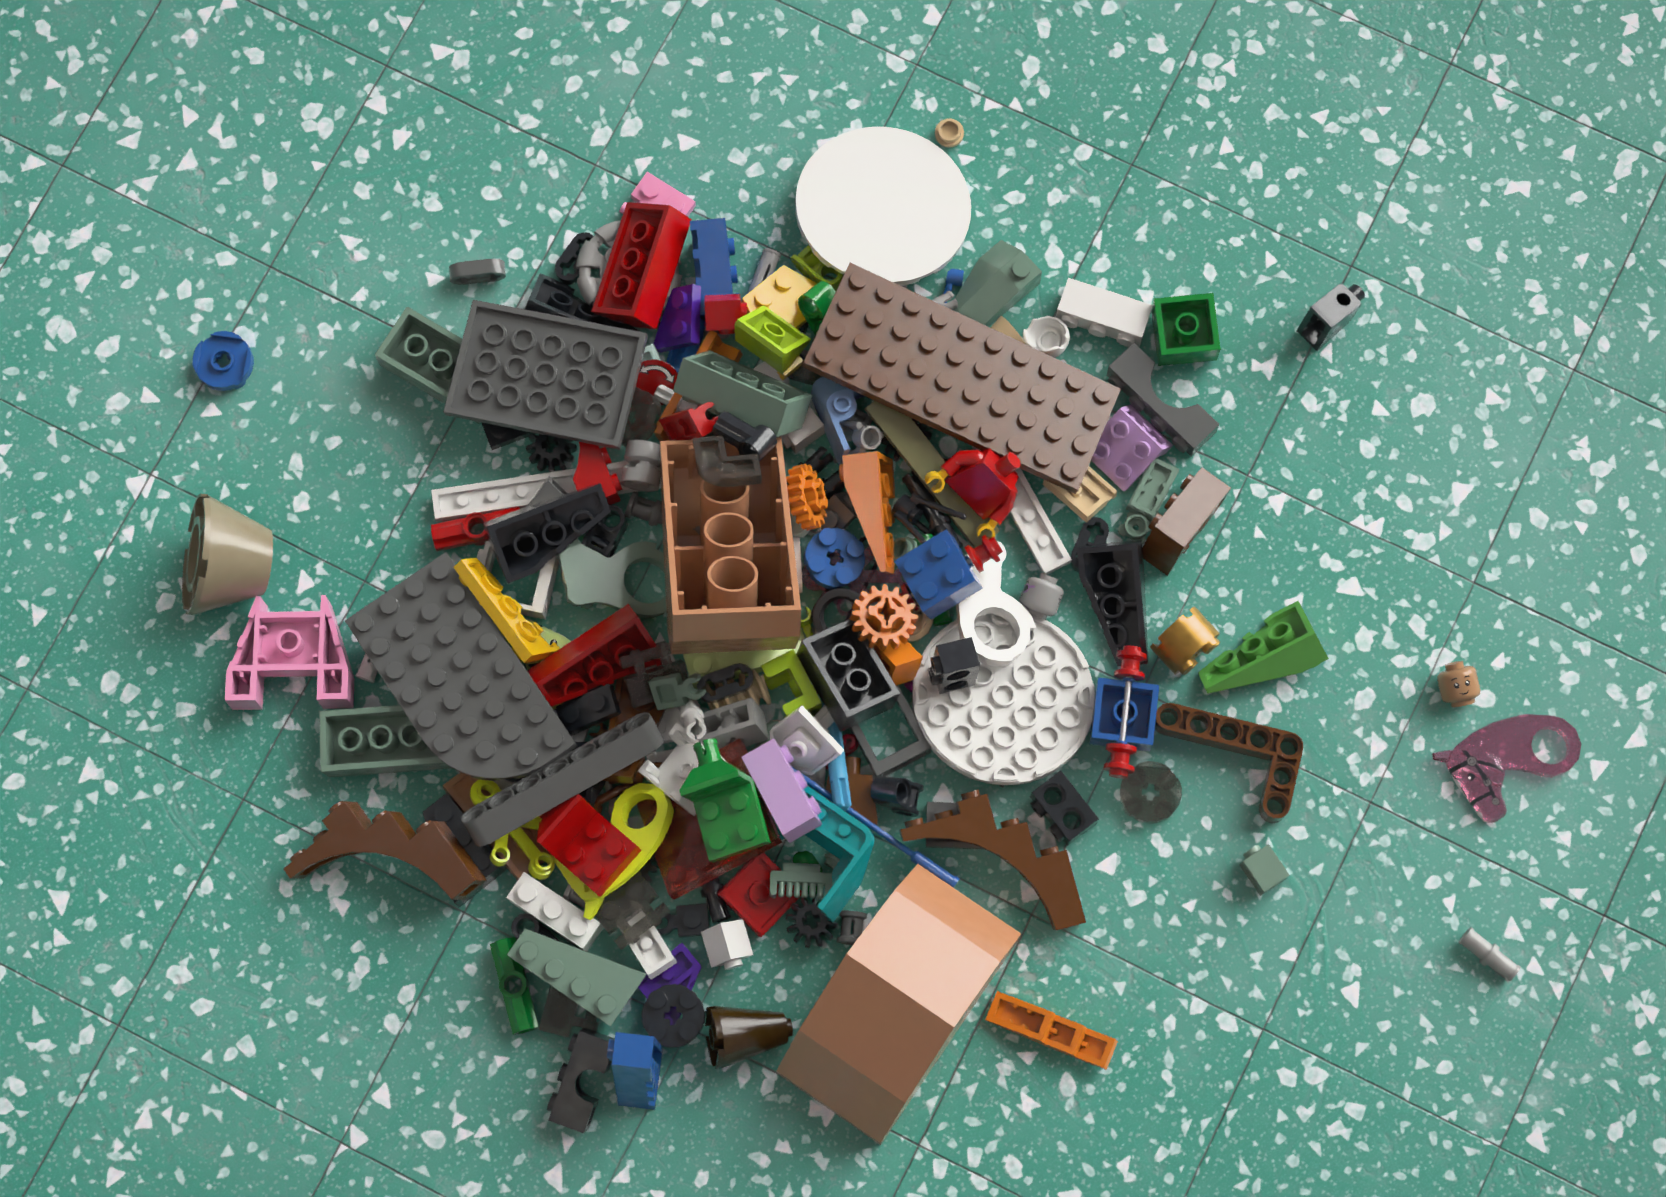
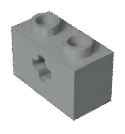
M752 697L703 713L706 733L699 739V742L704 745L703 740L717 739L720 754L769 739L765 713Z

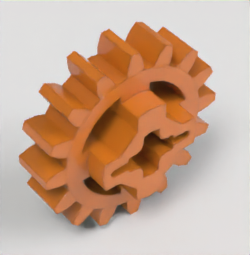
M801 464L793 466L792 469L788 470L789 476L786 477V481L789 484L787 485L790 513L796 516V523H801L803 530L807 529L808 531L821 528V525L825 524L824 518L827 517L824 509L828 507L824 483L821 478H817V471L812 470V465Z
M883 584L881 591H878L873 585L869 590V594L862 591L859 600H855L852 608L855 611H852L850 620L856 622L852 630L853 632L861 631L859 640L869 639L870 648H873L877 643L880 644L881 651H885L887 644H890L896 650L900 642L904 644L908 642L909 635H913L916 629L914 624L918 620V615L912 614L916 605L915 603L907 604L909 595L905 594L902 597L898 595V587H895L891 592L888 591L887 584ZM874 602H877L875 606L870 605ZM902 626L900 630L891 634L893 629H899Z

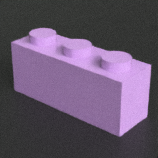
M773 738L742 756L779 830L789 843L822 825L818 814L822 813L815 798L813 796L808 798L804 788L808 787L807 782L799 770L794 772L790 765L794 758L786 745L780 746Z

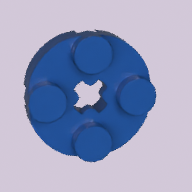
M218 331L210 334L211 337L207 338L204 342L201 341L193 353V367L203 384L217 391H228L243 387L251 375L254 366V357L249 345L233 332ZM223 355H227V358L230 360L229 365L220 368L216 360L222 359Z
M824 528L812 537L804 551L803 560L810 573V578L819 586L834 590L850 585L859 577L864 568V545L846 530ZM827 553H839L842 563L837 562L835 566L829 564L830 558L826 557Z

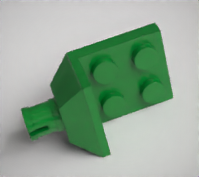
M717 739L703 740L704 745H701V742L695 743L693 749L696 752L699 764L698 767L691 770L679 791L682 797L692 801L694 804L709 861L714 863L770 844L753 778L721 758Z

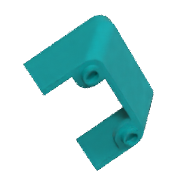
M808 786L804 788V791L808 798L813 796L822 811V813L818 814L822 825L806 833L805 836L840 859L832 872L834 884L817 906L828 920L834 922L863 881L874 846V836L867 826ZM760 795L758 799L770 841L777 842L785 839L762 795ZM748 851L737 855L743 858Z

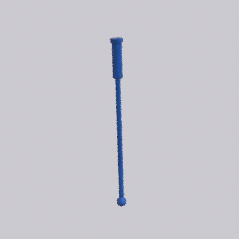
M801 773L807 785L833 802L830 792ZM851 807L846 811L909 855L913 863L919 864L953 888L959 881V877L953 876L919 851H912Z

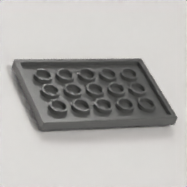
M473 300L443 412L447 416L620 450L648 339L647 333Z

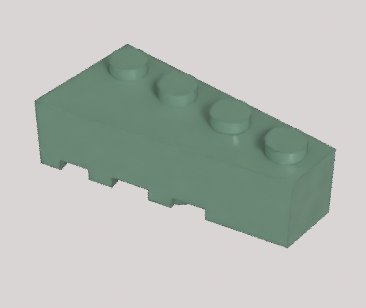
M524 929L507 954L510 958L610 1027L646 976V973Z

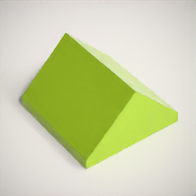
M764 305L737 319L735 323V341L782 375L811 340Z

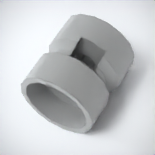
M629 440L624 456L628 464L622 468L620 484L638 491L653 492L659 490L661 472L658 470V467H660V444L645 440Z

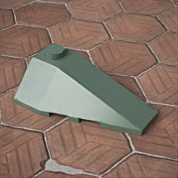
M1000 240L978 259L955 297L958 308L952 310L989 327L1040 284L1042 271L1022 250Z

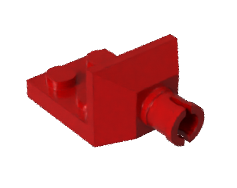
M579 794L538 816L542 820L539 822L536 841L599 897L604 894L642 851Z

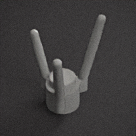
M852 420L841 422V424L854 429L852 441L856 449L849 451L848 455L865 453L867 449H875L880 445L884 434L873 425H863L861 422H854Z

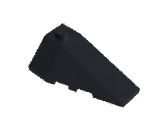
M541 273L525 307V310L641 332L633 326L608 320L606 317L591 312L593 305L589 306L587 302L585 303L573 295L575 289Z

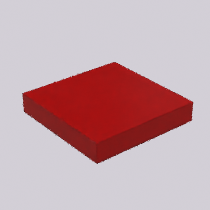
M758 850L716 893L743 919L744 923L758 937H762L791 907V904L799 899V897H794V885H792V896L790 898L786 896V885L784 896H778L779 884H777L776 898L770 897V873L773 870H782L762 850Z

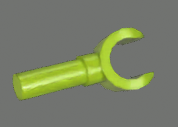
M805 607L808 617L803 620L801 619V628H803L808 638L814 634L811 627V610Z

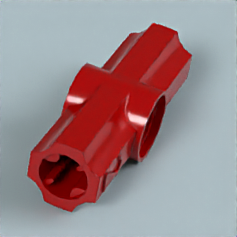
M520 507L485 514L473 512L465 518L431 525L435 550L442 551L471 544L477 546L485 545V542L489 541L485 529L481 534L474 535L471 534L472 527L519 510Z

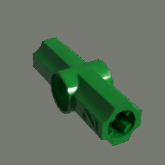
M516 937L501 939L490 944L499 979V989L503 994L513 1035L527 1033L540 1028L525 969L507 955L517 941ZM513 978H519L522 981L521 990L515 994L508 993V982Z

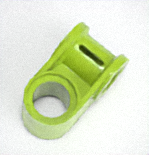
M809 245L798 255L793 254L790 257L793 265L804 276L816 283L820 281L827 282L837 291L843 274L823 264L813 254ZM828 273L837 275L836 279L831 281L825 280L823 277Z

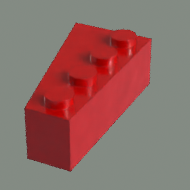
M627 604L528 669L527 672L552 707L586 694L589 689L600 685L614 683L613 680L629 674L633 676L643 672L644 668L655 664L660 666L668 662L636 613Z

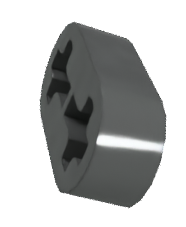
M483 259L451 264L449 266L450 282L457 285L502 280L506 277L505 262L501 259Z

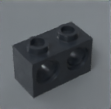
M972 637L936 645L934 656L931 657V667L928 668V674L932 686L937 685L939 694L975 686L980 662Z
M1059 771L1031 793L1030 798L1033 801L1030 805L1034 812L1040 818L1043 816L1047 818L1051 824L1049 830L1058 842L1064 840L1067 846L1095 826L1099 820L1062 771ZM1048 791H1055L1060 795L1061 801L1056 805H1050L1045 801L1044 794ZM1067 815H1074L1078 818L1080 826L1076 829H1068L1063 823V818Z

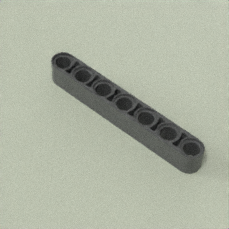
M648 712L637 714L560 757L546 767L473 806L462 815L461 821L477 846L488 845L655 751L663 744L664 738Z

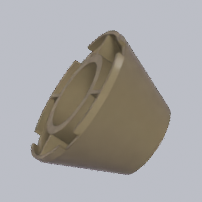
M200 493L192 509L188 532H191L189 548H185L182 603L183 609L188 610L186 611L187 615H195L264 595L272 566L273 535L271 529L208 494Z

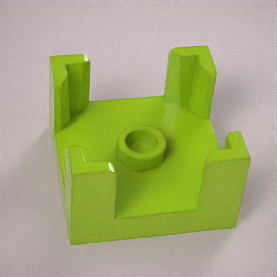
M794 649L760 665L769 690H773L788 682L796 698L783 705L785 717L800 706H803L813 717L822 708V703Z

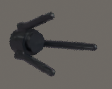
M913 493L911 497L906 494L902 495L892 508L894 518L899 520L921 544L926 542V540L913 525L924 534H932L919 521L924 512L921 509V505L965 520L967 517L965 514L923 499L916 493Z

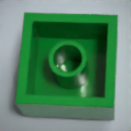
M1213 293L1154 298L1151 315L1158 366L1216 361L1218 359L1221 347Z

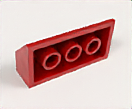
M627 202L591 312L633 327L657 329L692 219L670 205Z

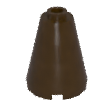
M722 1006L707 1007L705 1011V1026H709V1036H706V1043L711 1064L715 1066V1069H722L788 1043V1037L793 1036L792 1021L790 1018H786L783 1012Z

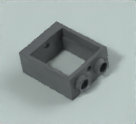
M898 685L896 687L900 695L896 702L917 742L878 761L859 724L849 728L851 733L857 738L859 748L875 778L878 776L886 777L931 753L932 747L925 739L919 723Z

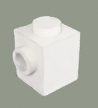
M743 919L720 923L701 932L711 968L723 965L725 970L737 968L743 965V959L753 955Z

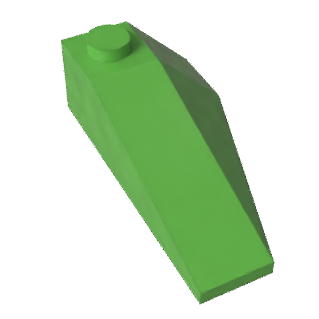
M1299 601L1268 616L1263 620L1265 626L1255 634L1248 632L1242 637L1243 643L1233 651H1224L1198 672L1208 694L1299 674L1329 659Z

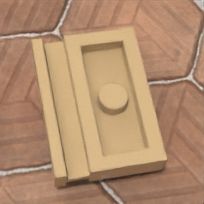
M1088 467L1076 494L1046 480L1043 481V485L1086 523L1117 495V490L1091 467Z

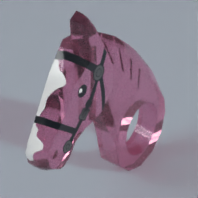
M1524 714L1488 724L1473 732L1454 749L1432 753V757L1435 761L1446 763L1453 780L1477 815L1484 822L1494 823L1504 817L1507 812L1506 803L1502 796L1505 770L1522 771L1548 778L1565 774L1579 760L1581 741L1576 729L1563 718L1549 715ZM1549 729L1556 731L1563 737L1566 742L1567 751L1565 758L1561 762L1547 764L1535 756L1532 750V739L1536 732Z

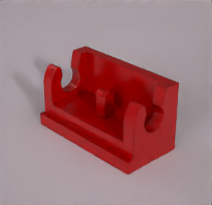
M707 402L695 409L690 408L659 419V422L669 440H695L712 431L718 416L713 417L711 420L707 419L705 412L714 405L713 402Z

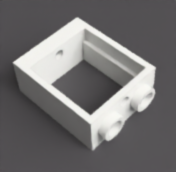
M486 541L484 549H479L477 559L491 573L495 554L490 542ZM557 556L548 561L540 570L532 605L519 603L523 607L521 609L522 615L546 620L559 566Z

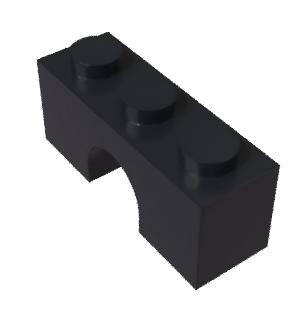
M583 1028L578 1034L574 1033L568 1046V1051L572 1052L568 1064L563 1063L559 1071L557 1081H560L561 1085L558 1094L553 1092L549 1100L547 1110L551 1111L548 1121L581 1133H585L589 1129L599 1099L587 1095L582 1090L580 1078L585 1070H596L604 1074L610 1070L612 1061L607 1058L609 1039L615 1040V1038L588 1028Z

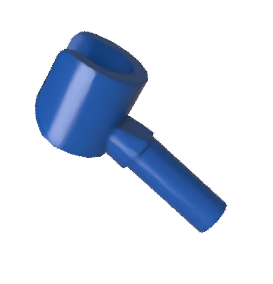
M950 269L948 271L943 294L947 291L952 292L953 285L962 287L963 270Z

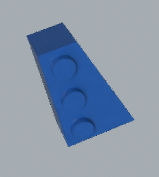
M725 218L690 221L696 285L701 286L700 318L705 320V295L733 294L732 283H738L736 265H730V256L735 255L734 238H728Z

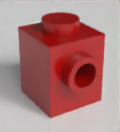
M740 294L705 295L706 331L718 330L719 334H734L737 319L747 314V302H741Z

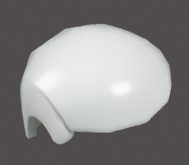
M1045 316L1033 319L1029 327L1023 330L1026 345L1054 358L1060 356L1065 351L1070 341L1067 326L1056 317Z

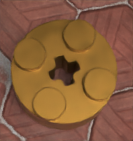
M1195 606L1190 609V612L1193 614L1188 618L1182 615L1158 637L1161 642L1159 646L1154 643L1150 646L1151 650L1175 675L1179 672L1182 675H1186L1198 664L1195 660L1196 657L1202 652L1208 655L1221 643L1217 639L1220 633Z

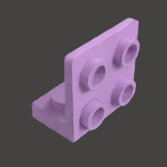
M1130 404L1120 408L1107 422L1091 461L1122 491H1126L1157 457L1166 454L1173 445Z

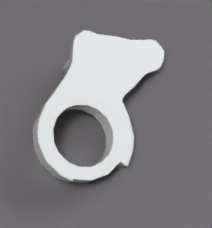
M998 542L1003 551L999 554L1001 561L998 563L992 559L983 564L984 571L981 573L978 572L975 566L972 567L983 589L956 604L960 640L972 637L979 662L984 665L1000 667L1019 658L1030 640V631L1034 630L1036 626L1027 608L1012 596L1001 591V566L1006 558V550L1002 543ZM994 614L1006 619L1014 629L1016 635L1015 645L1004 650L991 649L984 645L976 636L974 620L980 615Z

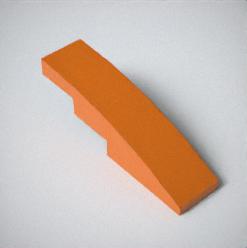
M999 991L996 992L985 1019L1006 1030L1104 1070H1107L1118 1043L1115 1038L1088 1029L1084 1025L1058 1016L1052 1011Z

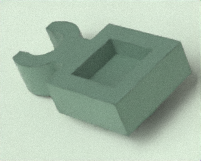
M680 673L652 678L648 683L657 710L684 706L689 702L688 698L692 700L700 699L706 693V689L696 690L692 683L699 681L702 678L701 674H692L685 681H682Z

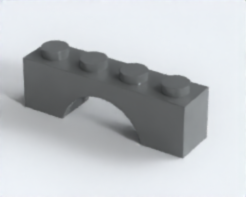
M1133 343L1108 367V382L1120 388L1129 397V402L1137 411H1144L1151 418V424L1158 431H1165L1172 438L1173 445L1180 452L1184 453L1186 451L1192 457L1217 432L1219 423L1199 404L1186 408H1177L1162 402L1156 396L1151 385V374L1155 362Z

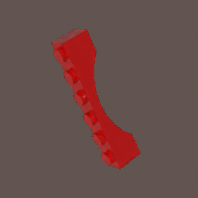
M579 442L578 465L573 477L576 489L580 490L601 483L608 505L620 502L618 491L623 489L617 474L611 475L607 465L611 464L612 461L606 447L600 448L598 445Z

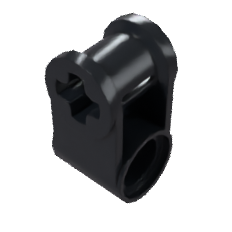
M609 505L611 512L595 524L586 533L581 542L584 546L597 551L607 558L615 554L628 526L622 509L615 505ZM612 515L619 516L620 522L617 526L610 528L605 525L608 517Z
M878 776L871 785V798L873 802L892 810L893 813L918 817L917 804L919 793L923 791L924 785L912 782L906 778Z

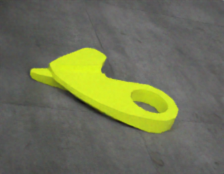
M638 783L624 790L614 803L610 823L642 851L601 897L551 855L571 888L585 901L584 918L592 920L602 905L604 898L632 878L648 862L663 842L672 823L674 809L670 798L654 784ZM646 799L655 800L657 812L653 821L640 829L630 828L628 817L631 809L640 801Z

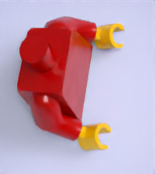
M990 448L981 451L978 449L960 450L940 466L941 470L939 472H928L925 476V482L928 484L933 479H939L938 483L931 488L934 493L941 492L946 482L983 520L988 517L990 519L988 523L980 524L977 527L976 534L978 537L982 530L989 529L991 534L988 539L993 536L995 537L994 528L996 525L1000 526L1013 509L1018 492L1015 484L1019 477L1015 470L1020 467L1021 463L1017 455L1012 452L1000 457Z

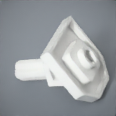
M825 705L814 717L803 706H800L769 731L770 740L774 738L780 746L786 745L794 758L790 765L806 775L812 776L844 751L827 730L834 720Z

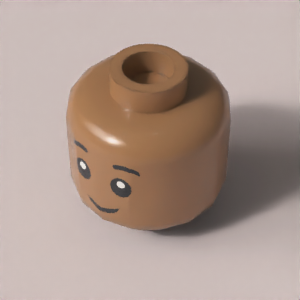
M1463 661L1445 664L1446 670L1440 672L1437 676L1442 700L1445 703H1451V707H1461L1475 703V698L1480 695L1481 691L1476 669L1473 666H1464Z

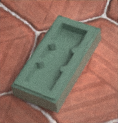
M1156 458L1145 470L1126 510L1134 514H1141L1151 522L1157 515L1180 469Z

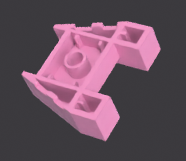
M321 595L320 611L268 612V606L261 596H256L249 612V620L243 635H240L236 645L238 648L234 658L230 661L226 670L225 701L232 710H263L264 677L317 676L316 699L323 709L353 708L355 679L333 607L326 595Z

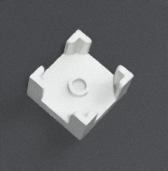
M676 723L668 733V736L677 744L674 750L659 768L651 761L646 760L638 772L651 784L665 792L669 798L695 816L696 811L693 802L682 797L679 790L691 770L698 767L699 763L693 745L699 741L695 738H689L686 729Z

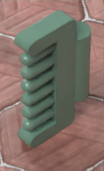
M783 862V871L773 870L770 873V897L776 898L777 884H779V897L784 896L786 885V896L790 898L792 896V885H794V897L798 898L800 896V885H802L801 896L803 898L808 896V886H810L809 897L815 898L817 886V897L821 899L823 898V886H825V895L832 887V874L820 872V864Z

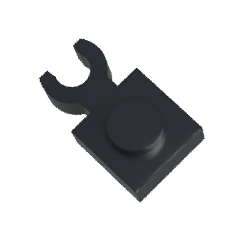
M707 903L676 906L677 915H671L667 911L655 913L656 918H666L668 920V925L665 928L657 929L662 936L670 934L673 929H678L679 938L702 936L701 932L709 928Z

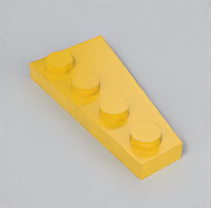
M477 558L461 559L453 567L459 574L460 582L470 589L479 601V604L510 643L512 650L524 663L542 660L560 649L555 642L549 645L540 635L544 630L536 621L531 624L521 614L523 607L515 599L501 593L503 590L501 583Z

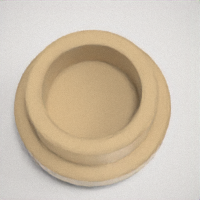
M944 119L937 124L935 138L940 145L955 147L963 140L964 129L957 120Z

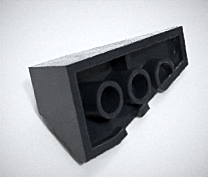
M601 483L510 512L484 522L483 526L507 583H511L537 573L548 561L564 551L569 544L591 529L608 515L611 510Z
M1142 540L1078 547L1079 578L1086 589L1094 613L1099 619L1104 631L1103 634L1117 666H1121L1122 660L1116 657V652L1123 650V646L1126 645L1142 648L1141 652L1147 654V660L1140 662V665L1148 664Z

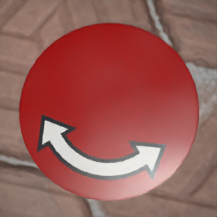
M650 359L643 361L633 398L647 406L664 405L654 398V393L659 385H664L673 390L678 376L677 371L669 363L662 360Z

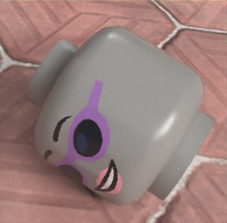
M1041 573L1039 578L1030 577L1027 579L1019 601L1027 608L1031 615L1046 620L1047 616H1054L1057 613L1064 591L1056 585L1058 579Z

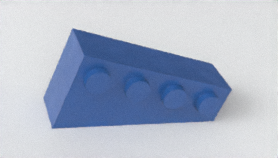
M616 1032L615 1040L609 1039L607 1058L612 1061L611 1065L618 1106L655 1110L663 1046L654 1036Z

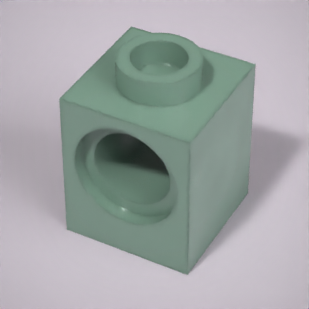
M1269 844L1262 849L1259 845H1256L1243 854L1245 860L1242 861L1240 867L1260 896L1290 876Z

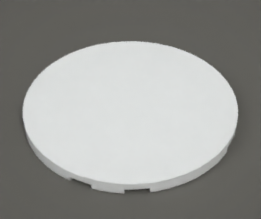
M867 127L851 130L831 139L812 155L798 181L795 214L802 237L805 238L811 247L813 254L828 268L832 267L836 271L845 274L851 262L891 282L904 286L919 282L920 279L932 273L936 274L953 259L967 235L971 219V199L966 181L960 169L937 145L920 135L906 130L891 127Z
M994 614L980 615L974 620V631L977 638L984 645L997 650L1009 649L1015 645L1016 635L1014 629L1006 619ZM1032 616L1036 628L1030 631V640L1019 658L1000 667L980 663L975 686L939 694L937 685L932 686L928 668L931 667V657L934 656L936 645L960 640L957 620L942 629L922 654L923 659L913 681L912 702L914 715L925 739L932 747L931 750L952 769L971 779L989 784L1018 785L1029 783L1046 777L1060 769L1076 754L1083 744L1092 723L1095 701V686L1089 671V665L1072 639L1047 620Z

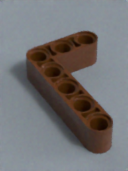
M1174 703L1162 704L1157 709L1155 730L1162 735L1269 761L1259 804L1260 816L1266 822L1277 823L1288 814L1303 753V741L1297 734ZM1171 713L1175 717L1176 723L1167 726L1161 722L1160 715ZM1200 720L1204 723L1206 730L1202 733H1196L1191 729L1190 722ZM1224 727L1231 728L1235 732V739L1225 740L1220 734V729ZM1254 734L1262 736L1265 740V746L1262 748L1253 746L1250 736ZM1280 743H1291L1295 748V754H1284L1281 751ZM1274 772H1285L1289 778L1288 784L1281 785L1277 783L1274 779ZM1271 800L1279 802L1282 812L1280 814L1271 813L1267 808V802Z

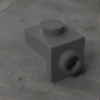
M848 492L836 493L828 500V507L824 509L827 517L824 518L825 524L821 525V529L839 528L845 530L855 518H858Z

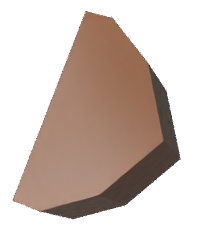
M781 436L777 437L776 446L756 465L743 460L738 453V449L722 439L660 441L666 613L671 654L795 649L800 638L801 604ZM696 526H700V535L693 528L695 529Z
M917 864L892 892L846 953L798 1030L776 1070L777 1074L881 1145L1019 940L1021 933Z

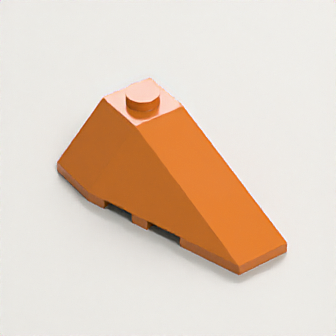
M878 451L842 455L843 464L839 465L840 479L844 482L880 572L892 575L894 574V538L892 533H889V527L892 526V523H895L894 514H892L889 499L895 498L893 459Z

